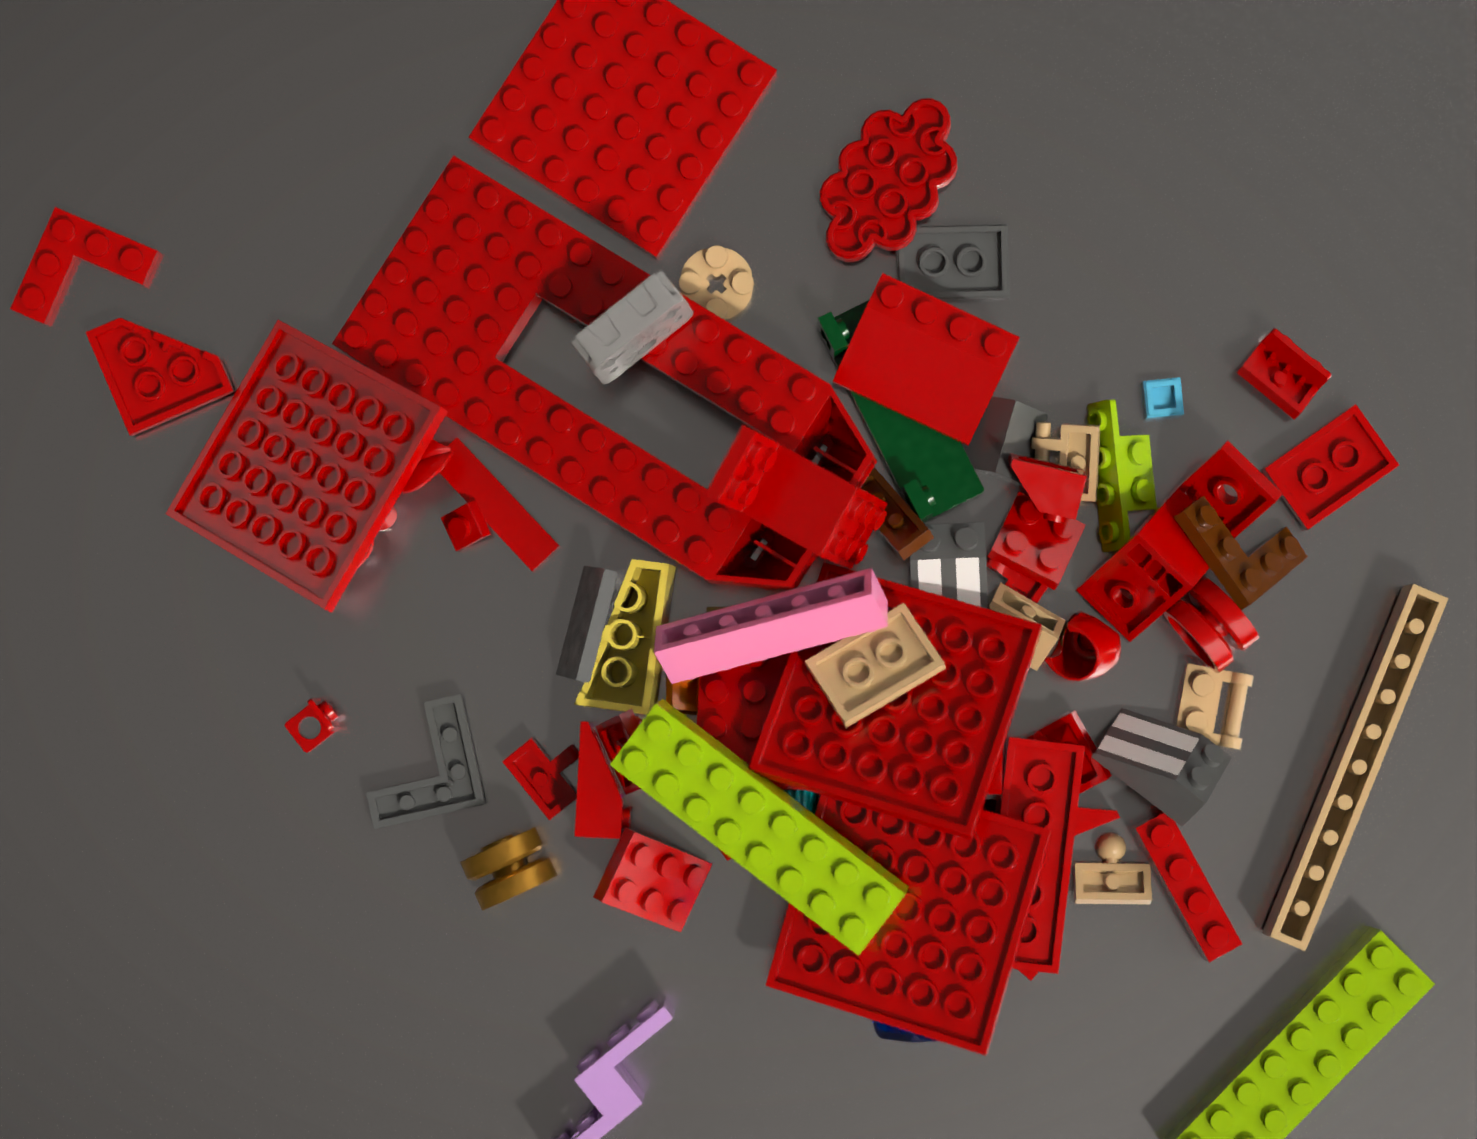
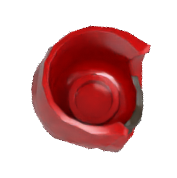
M1078 611L1069 620L1065 621L1054 652L1049 657H1046L1044 661L1055 673L1068 680L1083 681L1098 678L1118 663L1121 654L1120 636L1098 618Z

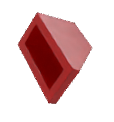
M1010 453L1008 459L1010 466L1037 510L1043 512V518L1059 523H1065L1066 518L1076 520L1087 478L1084 470Z

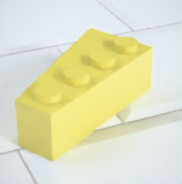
M631 560L615 600L614 609L608 624L605 625L591 680L588 683L584 682L574 705L624 712L632 709L634 713L647 715L658 702L662 666L654 653L656 626L666 624L669 621L676 566L667 563Z

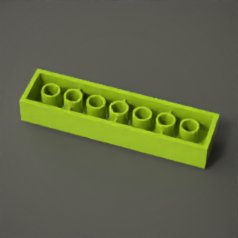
M661 699L653 706L610 764L619 773L858 956L907 893L909 886L769 779L748 769V763L664 699Z
M1370 927L1164 1139H1285L1435 983L1381 930Z

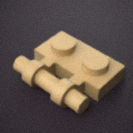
M1036 422V437H1032L1031 448L1035 449V459L1049 462L1050 450L1060 451V465L1082 469L1087 475L1081 501L1095 502L1097 500L1100 425L1062 423L1061 437L1054 438L1051 437V422Z

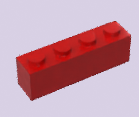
M1158 810L1129 826L1202 959L1210 963L1242 945L1240 938L1176 822L1161 810Z

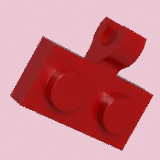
M532 737L502 761L548 820L555 817L577 798L576 790L561 773L579 759V751L574 744L567 747L551 760Z

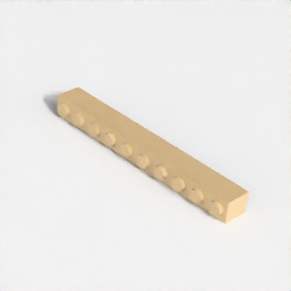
M1415 584L1402 587L1267 919L1263 934L1306 951L1449 598Z

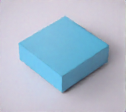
M1180 377L1141 382L1145 419L1184 415Z

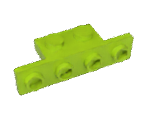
M1107 399L1087 405V423L1090 425H1100L1096 500L1100 524L1099 535L1103 552L1118 551L1130 538L1128 512L1154 510L1157 508L1149 435L1120 436L1115 399Z

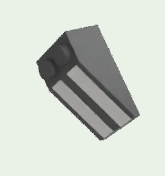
M984 522L925 524L934 538L909 556L911 587L988 609Z
M1124 708L1117 714L1091 756L1181 827L1207 803L1232 759L1231 756L1202 734Z

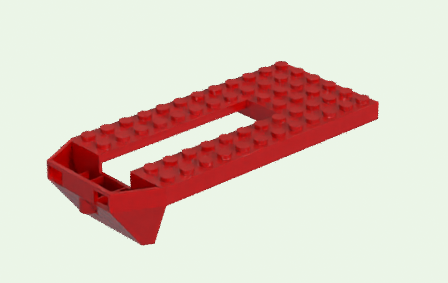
M453 155L332 342V345L369 369L448 411L445 417L709 583L777 590L796 589L818 555L746 514L706 496L707 489L503 362L542 300L555 306L585 326H589L651 275ZM681 294L692 309L693 316L683 326L642 357L641 360L759 433L806 459L813 461L817 454L820 459L817 465L861 488L876 465L877 460L831 384ZM822 445L827 448L825 452L820 449ZM762 539L767 542L766 545L761 543ZM758 547L762 552L755 561L751 557Z

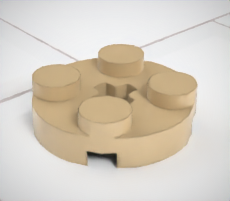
M716 245L696 252L687 260L682 268L679 286L681 294L722 319L729 321L739 316L749 305L754 281L750 266L740 254L731 249ZM712 275L715 278L723 276L726 279L723 283L726 290L723 293L716 290L711 294L707 290L710 285L707 279Z

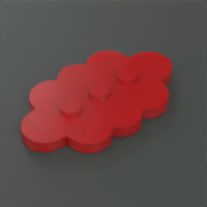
M932 98L919 99L913 102L902 115L892 110L874 112L863 123L861 140L853 141L841 150L839 155L840 171L830 175L823 182L820 189L821 204L824 211L832 218L826 231V241L831 253L836 258L845 262H857L864 259L873 250L875 245L887 251L900 250L914 239L917 232L916 221L930 217L936 211L939 204L938 189L948 185L954 179L958 170V160L954 149L945 142L951 130V118L947 108L940 101Z

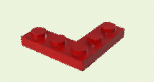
M55 207L10 310L48 325L77 258L146 287L160 252Z

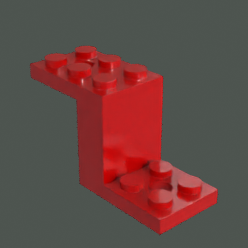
M742 425L705 493L706 496L746 514L814 554L850 570L854 564H859L868 550L866 542L872 531H877L883 524L887 514L885 508L888 504L745 425Z
M1228 440L1157 506L1128 541L1076 590L1129 642L1134 640L1189 592L1210 568L1174 518L1178 513L1204 495L1232 536L1236 538L1283 495ZM1223 484L1229 485L1232 488H1234L1237 493V496H1231L1230 494H1228L1225 491ZM1120 588L1127 590L1133 599L1126 598Z

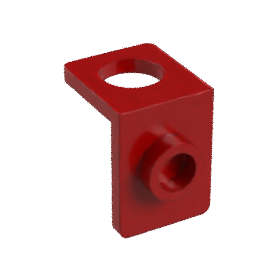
M310 698L307 701L309 705L285 723L286 729L306 753L313 750L341 728L336 722V719L339 718L338 713L326 699L321 702L319 698ZM306 717L316 718L321 725L320 733L313 739L303 737L299 731L300 722Z

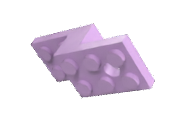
M655 999L637 1013V1023L630 1028L623 1024L608 1037L606 1041L608 1046L604 1050L599 1052L597 1048H594L578 1061L579 1064L576 1066L578 1072L574 1081L595 1107L577 1121L578 1124L575 1126L577 1130L569 1136L565 1131L555 1139H600L643 1104L644 1091L620 1062L674 1018L675 1010L666 999L660 1004Z

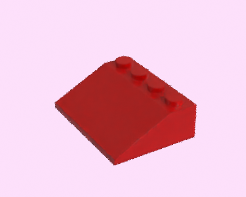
M882 273L832 382L969 446L1020 337Z

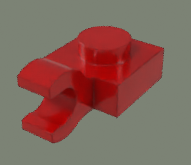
M989 557L986 560L987 567L1006 579L1003 583L1004 585L1035 603H1038L1048 589L1047 586Z

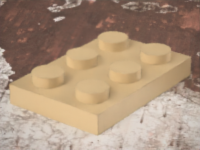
M904 603L888 612V627L843 638L805 661L807 669L846 728L945 669V663Z

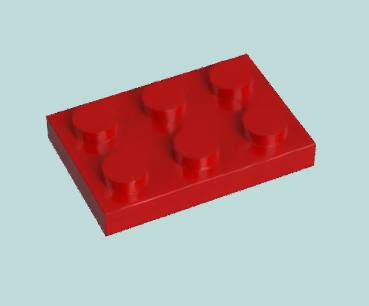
M1355 404L1263 468L1262 471L1283 493L1282 499L1306 531L1397 468L1399 463Z
M625 827L593 897L602 903L681 932L711 869L712 863Z

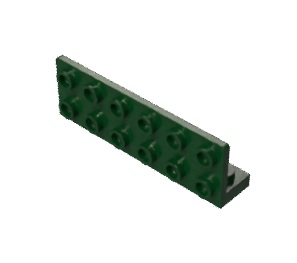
M869 300L835 317L830 311L817 319V329L837 368H839ZM850 391L907 505L923 523L984 492V487L960 442Z

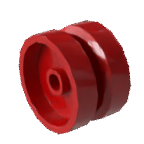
M1204 576L1189 591V597L1193 605L1179 599L1163 614L1170 626L1190 650L1211 670L1220 673L1234 661L1229 645L1237 650L1244 651L1259 638V635L1250 620L1219 586Z

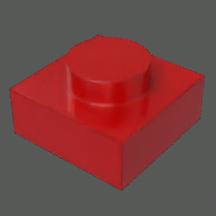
M476 500L468 502L441 517L456 551L465 549L491 535Z

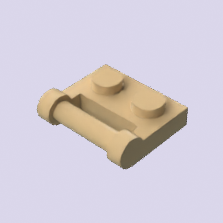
M1185 663L1174 725L1202 734L1217 746L1240 750L1242 738H1239L1247 688L1252 687L1253 675L1226 670L1216 673L1209 667ZM1222 682L1233 684L1224 735L1213 733Z

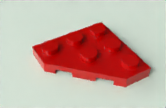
M117 318L85 332L130 436L137 435L235 392L222 359L217 355L190 346L123 318Z

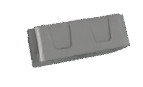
M660 271L656 275L654 273L628 295L579 332L571 342V345L603 384H608L683 326L693 316V311L663 271Z

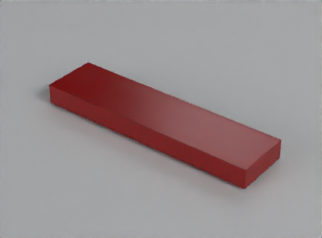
M456 437L447 446L454 454L439 473L467 503L476 500L485 522L526 566L534 572L560 546L462 441Z

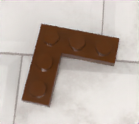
M874 467L861 489L888 503L885 508L887 512L886 518L878 531L898 555L905 560L931 541L934 536Z
M1204 495L1174 517L1241 610L1254 603L1308 557L1299 541L1293 536L1287 526L1276 532L1247 556Z

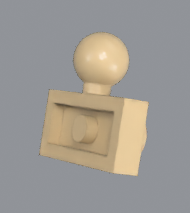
M1105 833L1097 840L1096 852L1104 860V863H1075L1073 866L1074 904H1150L1152 901L1150 864L1119 863V860L1126 852V844L1124 839L1116 833Z

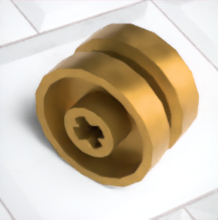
M536 827L516 836H513V834L505 836L480 848L482 852L460 862L468 880L475 881L490 873L494 878L479 886L474 893L482 911L558 875L549 857H541L528 864L524 859L539 851L543 846V841Z

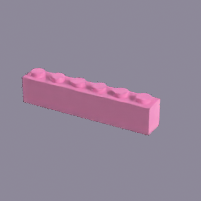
M870 568L656 626L654 653L671 684L888 627V601L873 569Z

